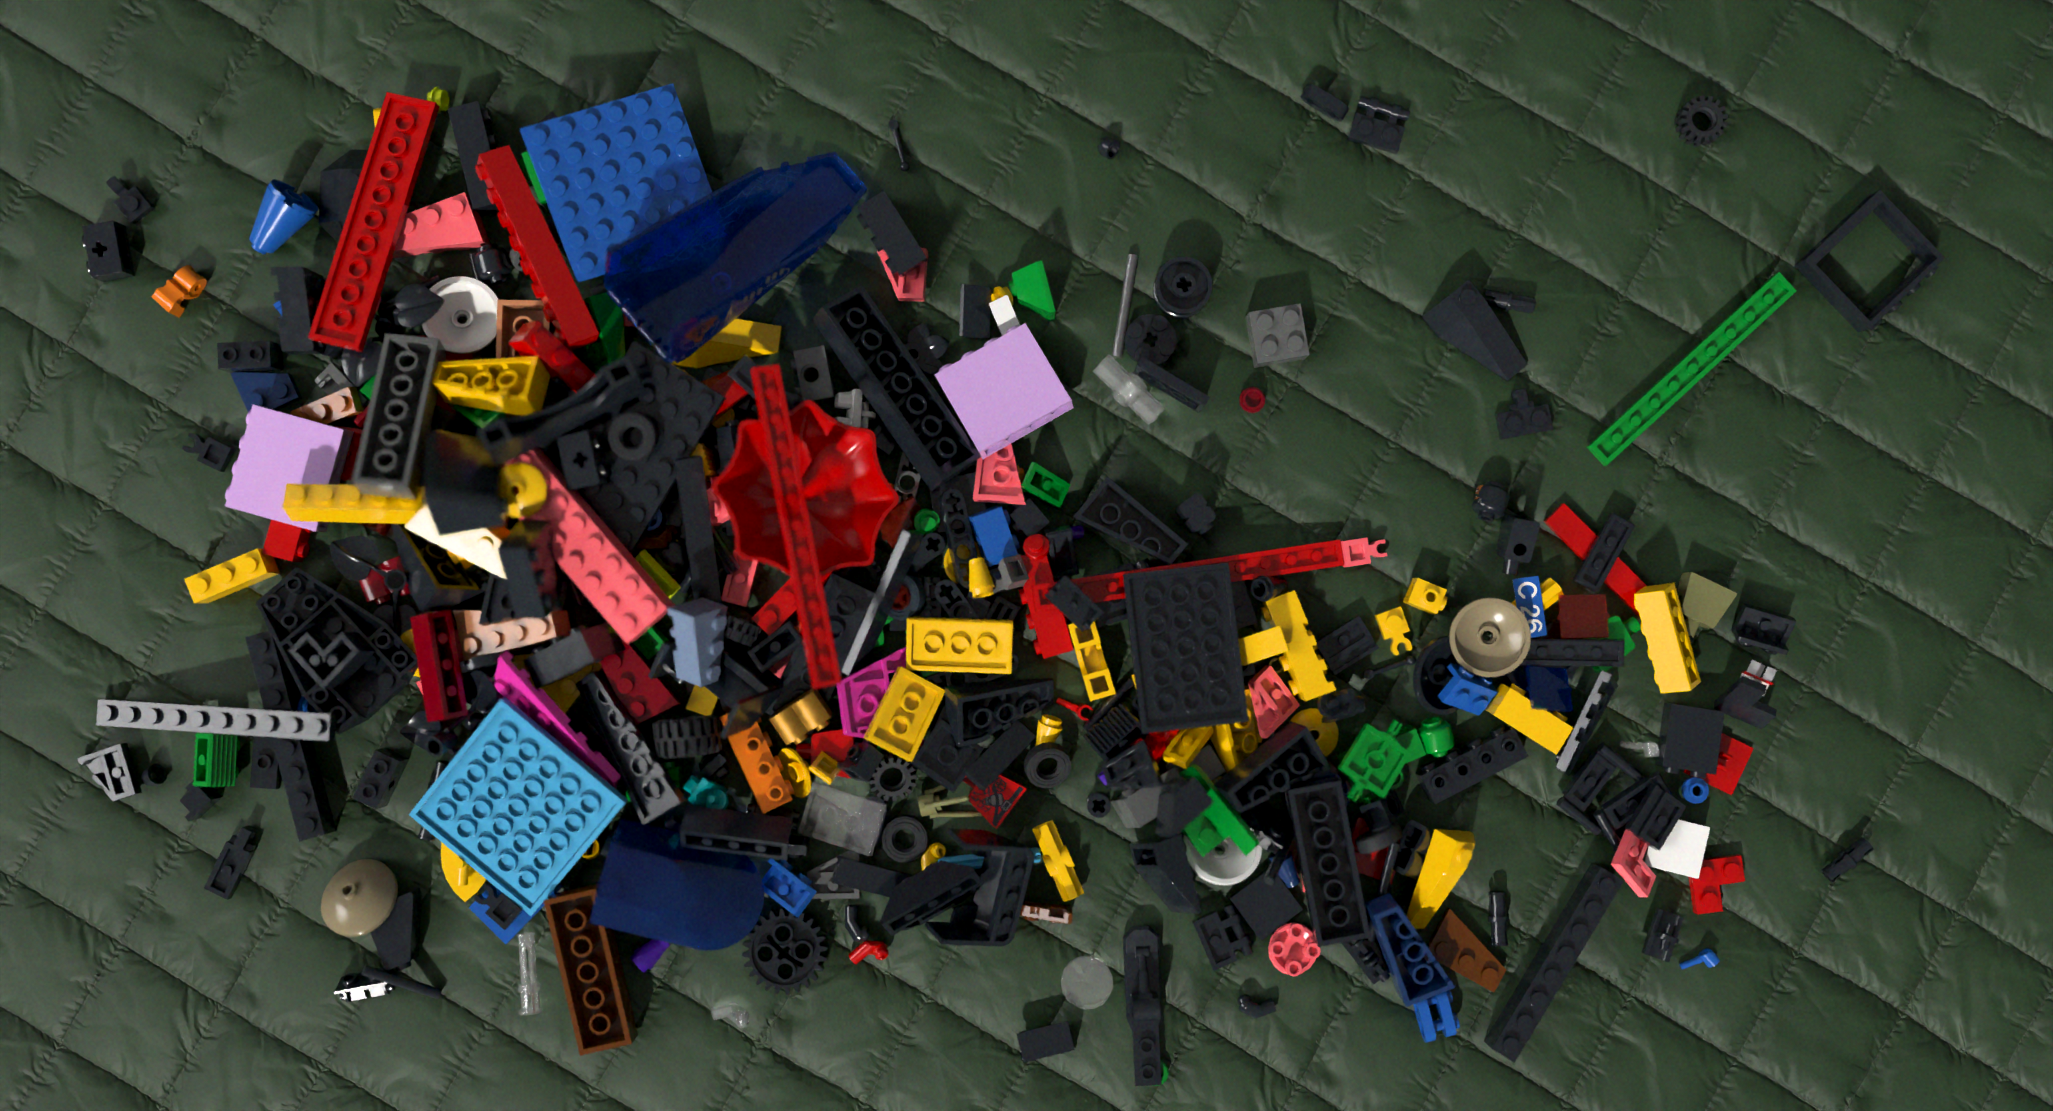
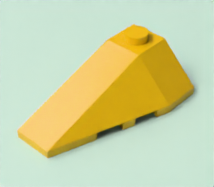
M1434 830L1406 915L1414 929H1425L1467 869L1475 845L1474 833L1471 831Z

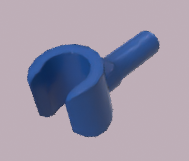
M1705 948L1700 951L1699 956L1679 963L1683 970L1704 962L1708 968L1717 965L1720 959L1711 949Z

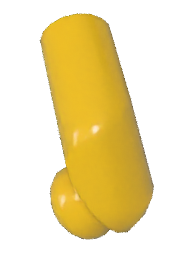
M933 843L924 851L921 856L922 871L928 865L936 863L941 857L945 856L946 848L944 845Z

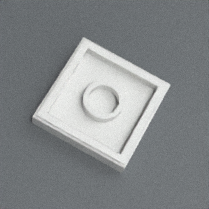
M1678 820L1660 850H1654L1648 845L1644 862L1647 866L1699 879L1710 827Z

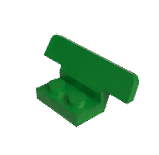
M1192 764L1187 769L1179 773L1180 777H1195L1214 801L1209 808L1181 830L1200 855L1204 857L1228 836H1230L1245 856L1250 854L1259 844L1258 837L1208 776L1196 764Z

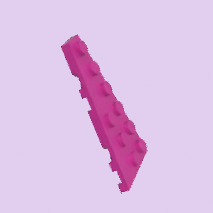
M507 650L500 655L494 677L499 701L506 697L612 787L617 789L621 775L600 752H592L586 743L587 738L583 733L579 732L576 734L567 724L571 720L543 689H535L529 680L530 675L524 668L519 671L510 661L513 656Z

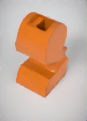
M191 265L180 268L172 280H167L164 287L157 288L151 297L167 312L180 318L185 309L180 303L184 299L197 298L205 288L207 280L195 272Z

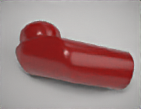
M866 940L850 952L848 956L854 964H858L867 955H875L876 959L884 960L888 957L889 951L883 941Z

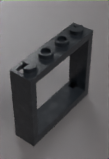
M1878 190L1868 195L1794 266L1859 333L1867 329L1872 331L1877 325H1880L1884 321L1882 317L1887 312L1892 313L1901 306L1902 302L1900 300L1905 295L1909 296L1920 288L1919 282L1924 277L1929 278L1937 272V265L1945 257L1881 190ZM1873 211L1921 263L1875 307L1864 315L1816 264Z

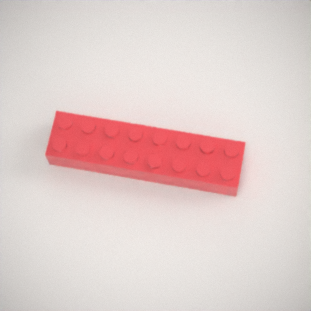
M536 447L502 464L501 470L513 463H526L534 466L542 473L547 484L545 503L533 515L519 518L521 520L551 521L554 559L626 643L637 640L668 613L669 607L675 606L578 491L568 490L566 477L540 447ZM517 485L513 488L515 495L520 494V488Z

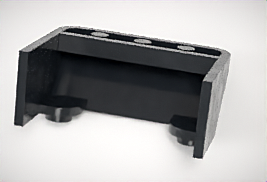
M726 637L723 638L724 647L721 654L719 679L717 682L705 686L732 708L727 715L728 720L720 735L724 739L750 729L778 698L784 686L782 680L770 670L762 674L749 654ZM675 638L662 642L648 675L650 679L670 674L681 684L690 683L676 677L673 650L677 648Z
M948 828L947 833L964 850H970L974 855L984 857L980 877L984 884L977 887L973 903H962L955 907L951 914L950 922L926 921L925 927L941 945H1008L1015 937L1034 861L1033 852L1024 844L987 830Z

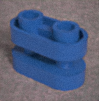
M1450 990L1413 1004L1419 1030L1425 1043L1436 1040V1031L1442 1030L1444 1036L1449 1037L1456 1035V1029L1460 1028L1458 1017L1451 1010L1450 1003L1453 1002V997ZM1430 1005H1435L1438 1020L1432 1021Z

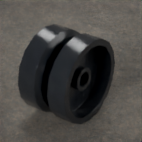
M1177 257L1167 261L1160 268L1153 284V298L1156 306L1165 315L1174 319H1187L1197 315L1205 307L1212 293V278L1209 270L1201 261L1192 257ZM1180 285L1184 286L1186 288V292H1183L1182 288L1177 287Z

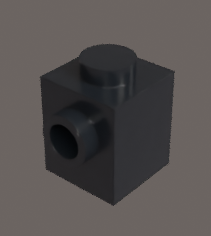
M1030 498L1025 501L1026 505L1014 504L1010 508L1013 511L1010 514L1012 519L1010 525L1019 535L1023 532L1027 537L1039 533L1050 523Z

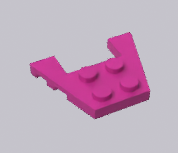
M906 647L841 680L842 683L837 684L844 735L864 738L890 684L888 674L896 672L897 667L906 669ZM923 738V740H922V742H921L919 748H921L922 745L924 744V738Z

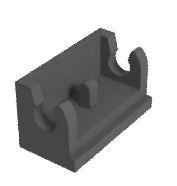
M331 362L315 379L317 385L328 395L347 387H356L362 407L370 404V399L360 392L361 387L355 386L349 380L340 365ZM356 415L350 417L349 419L352 422H354V420L356 419Z

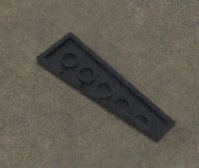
M594 671L577 682L576 686L617 772L621 775L623 785L642 824L645 825L685 802V797L681 793L680 788L675 784L601 671Z

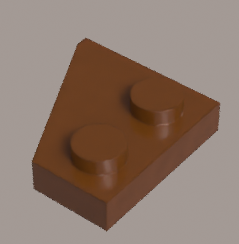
M1023 901L1020 915L1023 916L1024 920L1038 921L1043 919L1049 920L1052 923L1072 924L1073 913L1071 905Z

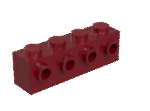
M451 610L410 617L427 722L468 715Z

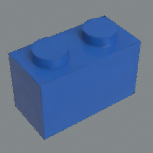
M994 506L968 516L981 557L985 559L987 566L991 567L999 564L1003 558L1018 555L1019 543L1015 534L1011 535L1008 526L1011 524V520L1006 509L1003 510L1002 506Z

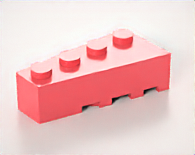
M464 192L407 213L392 258L418 256L425 253L436 254L452 250L463 251L490 244L480 214L472 207L470 196Z

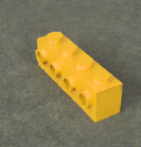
M1675 583L1645 586L1634 594V606L1639 611L1641 618V631L1646 637L1648 644L1647 653L1654 666L1655 682L1659 685L1661 693L1691 691L1701 680Z

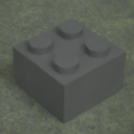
M1301 303L1252 311L1245 317L1254 368L1304 360L1310 355Z

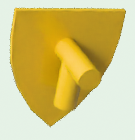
M441 842V862L446 880L453 891L466 902L479 891L487 879Z

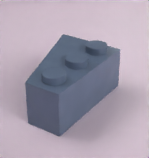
M699 598L668 608V615L673 616L674 627L670 631L671 636L676 639L677 648L673 650L677 678L700 687L718 681L721 672V654L724 647V630L727 623V606L705 598Z

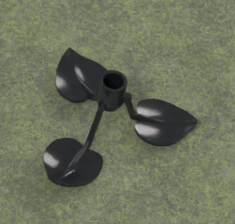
M410 284L402 288L395 298V304L398 309L393 311L394 320L389 317L381 318L376 313L374 314L373 318L377 321L375 331L379 337L368 338L363 352L344 348L342 352V366L349 380L355 386L360 387L365 381L375 376L382 351V346L376 342L383 343L385 333L404 335L403 326L413 328L422 325L438 312L445 300L419 284Z
M351 536L332 541L330 543L332 560L345 577L352 580H363L369 575L370 569L384 577L385 586L393 591V606L382 605L376 609L373 615L387 623L399 637L405 631L412 629L410 617L417 616L415 610L410 605L398 606V591L403 589L407 582L405 573L398 569L385 572L373 565L379 558V550L377 545L367 537ZM437 544L440 548L445 549V547Z
M475 670L469 673L463 680L466 703L471 705L468 715L461 716L451 726L442 730L441 720L427 722L426 710H421L413 715L400 733L412 743L427 750L433 757H439L446 752H449L450 755L458 753L461 748L455 747L458 737L453 730L470 716L476 708L482 713L492 711L499 702V694L494 682L483 670Z

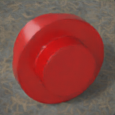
M1034 534L1024 541L1023 548L1028 557L1039 560L1047 555L1050 544L1044 535Z

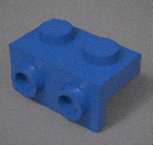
M1450 663L1447 668L1453 677L1438 697L1443 703L1479 716L1498 694V691L1492 685L1493 680L1490 677L1473 674L1463 666L1460 667Z
M770 858L768 862L772 866L757 887L794 916L799 917L817 893L810 886L813 881L802 873L795 875L791 871L794 867L787 861L781 859L777 861Z

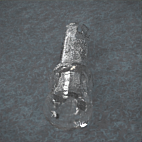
M535 932L517 934L521 984L517 987V992L520 993L521 997L519 1015H532L543 1012L539 996V990L542 989V985L540 982H537ZM526 948L528 949L529 970L527 969Z

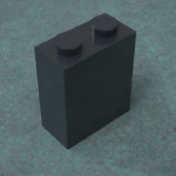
M1664 703L1655 765L1664 766L1663 771L1680 774V769L1690 770V776L1706 778L1707 773L1716 775L1725 712Z

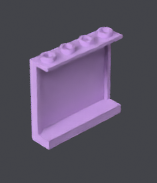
M1026 323L1021 326L1015 325L1011 327L1005 335L998 339L992 338L988 340L984 347L977 351L965 353L961 360L954 364L944 365L939 369L938 373L934 374L982 459L1073 409L1071 398Z
M252 405V409L249 410L246 416L247 427L245 434L239 442L240 453L238 460L235 461L232 467V482L225 493V506L311 531L326 532L329 522L291 521L282 508L286 483L339 485L354 431L272 410L268 407Z

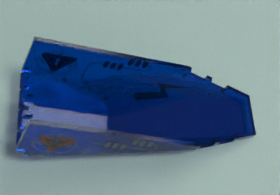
M836 152L807 157L806 162L789 165L788 161L782 162L781 167L763 170L762 167H758L607 250L604 287L608 290L607 294L619 308L623 307L622 312L635 327L641 325L638 331L651 346L656 345L654 350L664 362L671 363L675 361L678 364L701 348L821 249L864 197L868 188Z

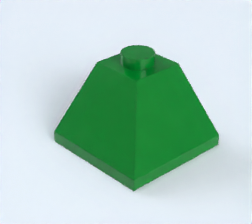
M1042 260L1011 273L1012 281H1009L1008 285L1012 297L1016 296L1019 304L1048 321L1055 320V307Z

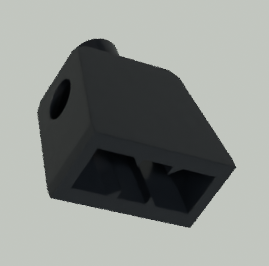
M1505 513L1502 517L1496 554L1504 558L1502 573L1517 576L1520 562L1530 563L1540 522L1526 516Z

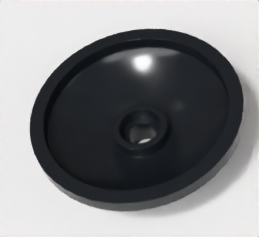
M1449 636L1438 637L1429 642L1420 652L1413 670V688L1417 700L1427 711L1439 715L1451 714L1459 709L1443 703L1438 697L1453 677L1447 668L1449 664L1452 663L1461 667L1450 648Z

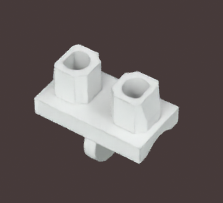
M853 389L850 392L835 394V408L846 409V418L836 417L834 419L846 425L868 429V420H875L876 413L869 411L868 402H862V391L860 389Z

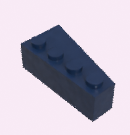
M1389 893L1365 902L1396 992L1406 1007L1455 988L1443 968Z

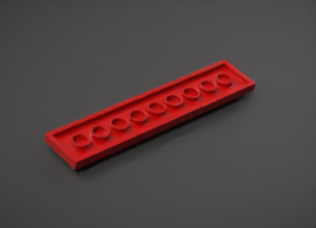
M389 92L386 93L308 336L311 340L363 352L440 108L436 102Z

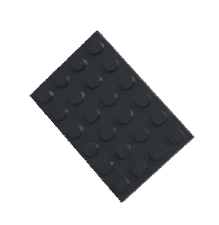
M1229 563L1123 574L1141 734L1249 722Z

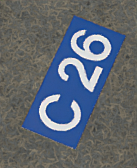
M1539 576L1513 579L1516 606L1523 613L1529 624L1531 638L1547 636Z

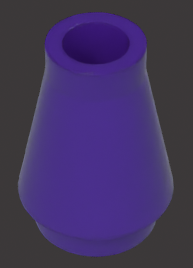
M660 933L656 938L635 949L634 954L630 958L642 972L648 969L651 970L671 944Z

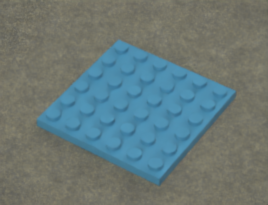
M503 697L409 815L532 916L543 904V900L553 892L626 804L628 799L511 701Z

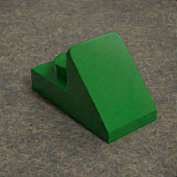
M1032 462L1021 487L1023 493L1037 496L1050 505L1061 508L1071 484L1037 463Z

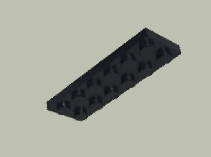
M833 571L823 591L841 677L843 673L842 668L876 591ZM804 643L795 649L781 678L784 684L783 689L765 713L772 715L781 707L813 688ZM836 685L816 688L827 704ZM815 728L808 731L807 733L812 734Z

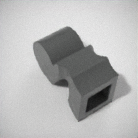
M1020 554L1003 558L999 562L998 568L989 570L995 585L993 588L994 594L1022 587L1029 579Z

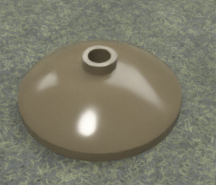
M1481 598L1468 603L1456 614L1449 631V643L1454 657L1466 670L1483 677H1497L1513 671L1523 662L1530 648L1531 632L1525 616L1516 606L1498 598ZM1485 631H1491L1492 637L1489 640L1483 639Z
M373 859L357 860L341 868L330 879L322 895L321 913L326 925L332 931L346 937L365 935L379 927L390 915L396 903L398 884L394 873L388 866Z

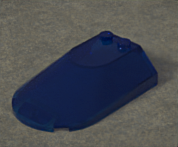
M621 818L608 851L596 892L590 923L697 950H720L742 940L756 925L764 904L763 882L758 869L746 855L680 847L679 832L648 824L643 825L640 822Z

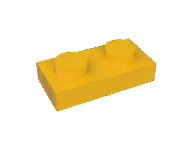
M1213 726L1181 729L1162 753L1164 760L1187 769L1214 733Z

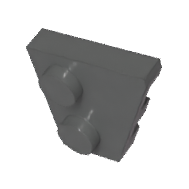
M856 846L807 872V877L813 881L810 886L817 891L812 899L860 898V890L831 882L838 857L843 856L860 861V846Z

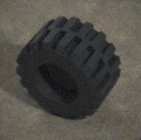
M715 715L663 719L653 723L654 746L657 757H691L713 754L722 750L720 718Z

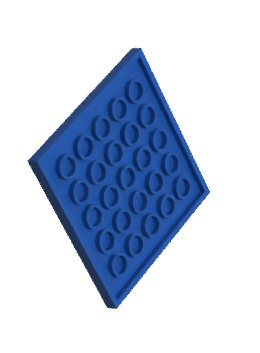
M673 83L520 129L577 283L615 272V264L617 265V270L629 267L630 265L624 262L620 266L621 260L618 257L625 250L628 251L634 248L633 246L636 244L639 245L646 241L644 239L651 238L653 247L650 242L648 251L647 249L644 250L637 264L664 256L662 243L664 252L670 254L675 250L679 251L685 247L689 248L693 244H699L696 242L697 239L700 243L707 242L717 235L718 228L723 225V221H720L722 218L718 216V214L720 215L719 210L703 219L707 214L718 209L716 201L713 200L711 187ZM711 196V201L706 204L707 197ZM704 199V205L699 208L700 201ZM696 211V217L691 219V214ZM689 215L688 222L684 223L685 216ZM682 219L681 226L677 227L678 220ZM696 223H698L694 228H692V229L689 231V233H688V239H687V232H688V230H689L691 227H693ZM717 223L716 225L711 226V227H703V228H700V229L692 236V234H693L699 227H701V226H710V225H713V224ZM724 225L718 231V234H721L718 235V238L727 235L723 231L725 229ZM701 231L704 232V234L701 233V235L706 239L705 241L699 235L690 245H688L691 241V236L693 240Z

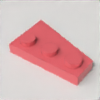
M1012 443L985 459L980 457L977 460L973 492L974 502L1026 505Z

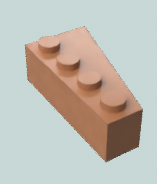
M453 610L465 661L485 654L497 652L502 655L506 650L515 652L549 643L551 640L562 635H566V637L571 636L569 633L571 627L567 610L551 612L546 619L520 618L486 626L479 624L482 610Z

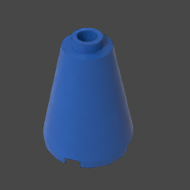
M272 179L267 185L249 237L252 248L261 254L274 253L316 215L319 209L315 202L304 193L302 196L295 193V187L283 181Z

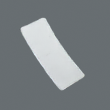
M1008 295L989 303L1002 336L1015 325L1020 326Z

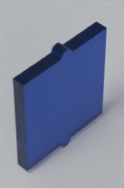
M1536 666L1525 667L1528 682L1526 689L1529 691L1532 710L1573 711L1570 694L1572 689L1569 687L1567 669Z

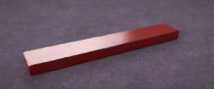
M1562 503L1544 521L1583 561L1597 535L1565 503ZM1618 557L1604 583L1640 618L1639 611L1634 606V594L1647 585Z

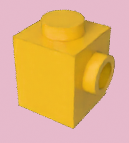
M1412 578L1403 603L1430 614H1438V611H1442L1446 605L1448 597L1445 594L1447 589L1420 578Z

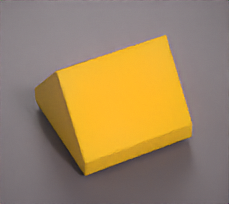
M823 751L809 767V771L829 785H831L841 770L836 767L838 762Z

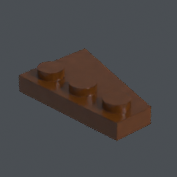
M1447 907L1427 947L1439 963L1494 993L1506 969L1454 912Z

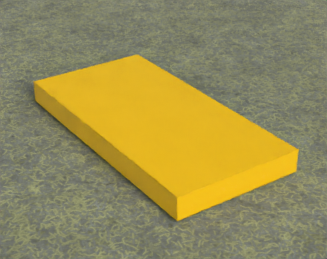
M907 617V670L1012 673L1013 620Z

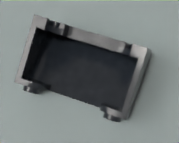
M434 430L427 433L422 492L426 508L438 537L505 525V514L509 513V503L507 498L502 497L500 493L501 465L496 466L479 436L445 430Z

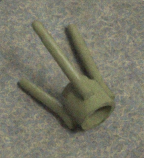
M942 785L925 790V795L918 796L922 817L929 815L930 819L936 817L983 816L980 812L939 811L943 810L945 805L969 800V796L941 800L940 795L935 794L946 789Z

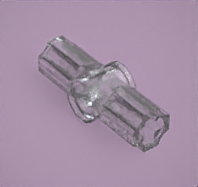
M1110 354L1094 368L1093 372L1112 390L1114 399L1124 407L1129 406L1148 425L1153 423L1164 411L1165 408L1146 390L1143 380L1135 373H1128Z

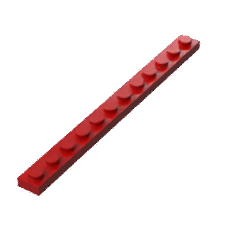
M779 364L754 367L750 371L812 687L816 689L840 684L842 682Z
M1334 540L1071 579V581L1094 603L1125 598L1123 574L1229 563L1231 582L1256 579L1261 575L1277 576L1343 566L1344 560L1341 541ZM1056 582L1031 586L1035 612L1057 609L1044 596Z

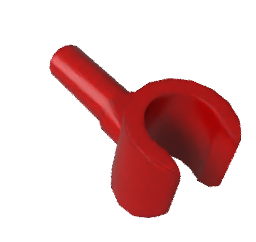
M1060 697L1056 701L1057 704L1076 712V715L1085 721L1089 719L1081 716V710L1088 708L1093 711L1092 707L1084 703L1077 705Z

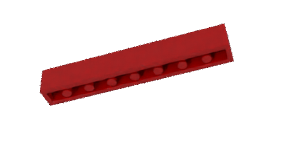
M503 146L479 154L477 165H475L476 173L481 181L484 180L488 187L486 189L488 198L492 204H496L499 210V221L503 228L507 227L511 235L509 236L510 244L513 250L518 251L522 258L520 264L525 275L529 274L533 281L531 284L532 290L536 298H541L545 306L543 307V313L546 320L553 323L556 329L554 331L555 337L570 351L595 343L599 332L510 146Z

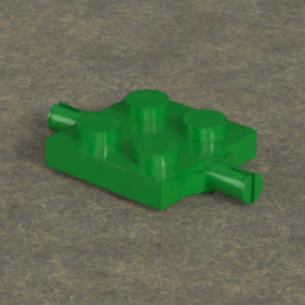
M1392 720L1386 732L1378 731L1371 725L1364 724L1338 767L1339 770L1350 776L1352 781L1355 782L1347 795L1348 798L1357 802L1364 789L1371 790L1378 796L1385 798L1411 754L1410 751L1402 747L1395 739L1403 726L1401 723Z

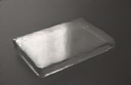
M812 782L798 833L872 856L886 804Z

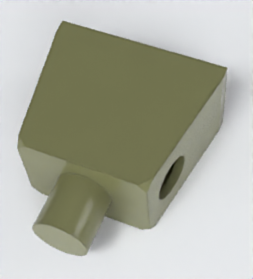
M1683 572L1677 594L1689 637L1694 638L1699 626L1714 628L1735 599L1737 593L1694 572Z

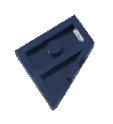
M231 373L248 412L252 409V405L278 410L302 399L293 376L290 374Z

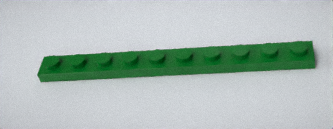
M1780 272L1775 273L1587 446V449L1603 466L1608 465L1797 290Z

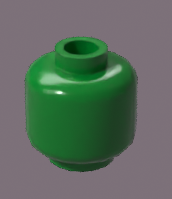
M1431 717L1423 720L1417 732L1426 754H1432L1434 758L1446 756L1448 750L1453 748L1455 744L1450 723L1442 720L1441 717Z

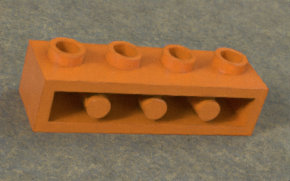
M728 714L719 717L723 729L728 720ZM759 718L750 729L728 737V741L760 811L764 814L792 801L791 795L794 794V790L788 779L784 781L780 773L783 770L782 763L777 755L773 757L769 747L773 746L767 732L762 733L758 723L762 722L761 718Z

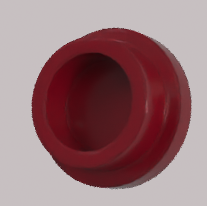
M1256 387L1246 388L1240 394L1239 404L1245 412H1259L1265 405V395Z

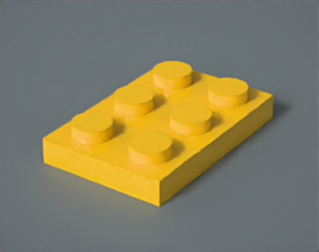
M897 667L864 739L908 762H912L945 690L903 667Z

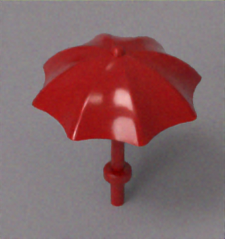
M805 400L788 413L820 576L822 577L831 571L843 567L867 566L873 562L878 531L888 513L898 504L899 496L888 483L880 467L876 452L875 433L867 428L843 424L826 414L812 400ZM744 420L739 425L735 453L725 471L713 482L712 491L724 505L730 516L735 533L737 556L743 560L760 561L770 564L791 577L760 420Z

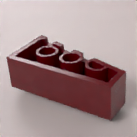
M621 637L626 650L607 656L604 660L600 661L613 691L636 725H640L684 703L664 677L660 676L654 679L648 677L653 664L650 660L648 661L632 642L626 643Z

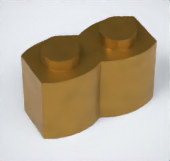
M812 688L778 709L770 716L769 720L786 745L792 742L796 745L809 736L807 734L808 731L814 728L819 731L830 723L829 718L833 712L818 690Z

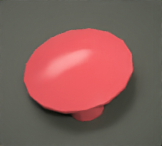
M1295 922L1284 924L1276 929L1270 938L1268 946L1269 958L1273 966L1281 973L1293 977L1310 969L1321 952L1320 947L1314 941L1313 932L1305 925Z

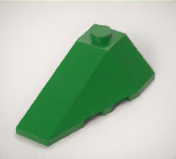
M615 291L583 299L599 332L597 341L584 346L582 353L585 361H591L595 369V375L601 368L625 356L624 320L621 304L617 299Z

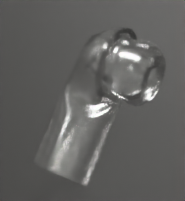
M736 1002L711 1007L713 1020L728 1017L738 1028H744L749 1024L750 1020L747 1010Z

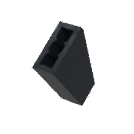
M420 888L397 897L394 908L387 919L370 932L385 971L395 967L396 972L410 967L412 966L411 960L419 956L422 898Z

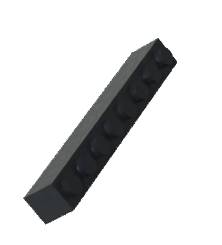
M270 630L245 637L264 709L297 711V704L301 698L299 687ZM272 737L299 842L336 831L313 740Z
M1590 864L1484 1040L1491 1049L1515 1063L1624 882L1622 879L1598 865Z

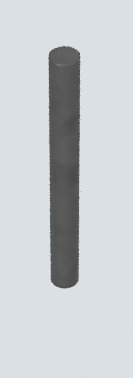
M1128 254L1112 351V357L1122 358L1138 259V256L1134 254Z

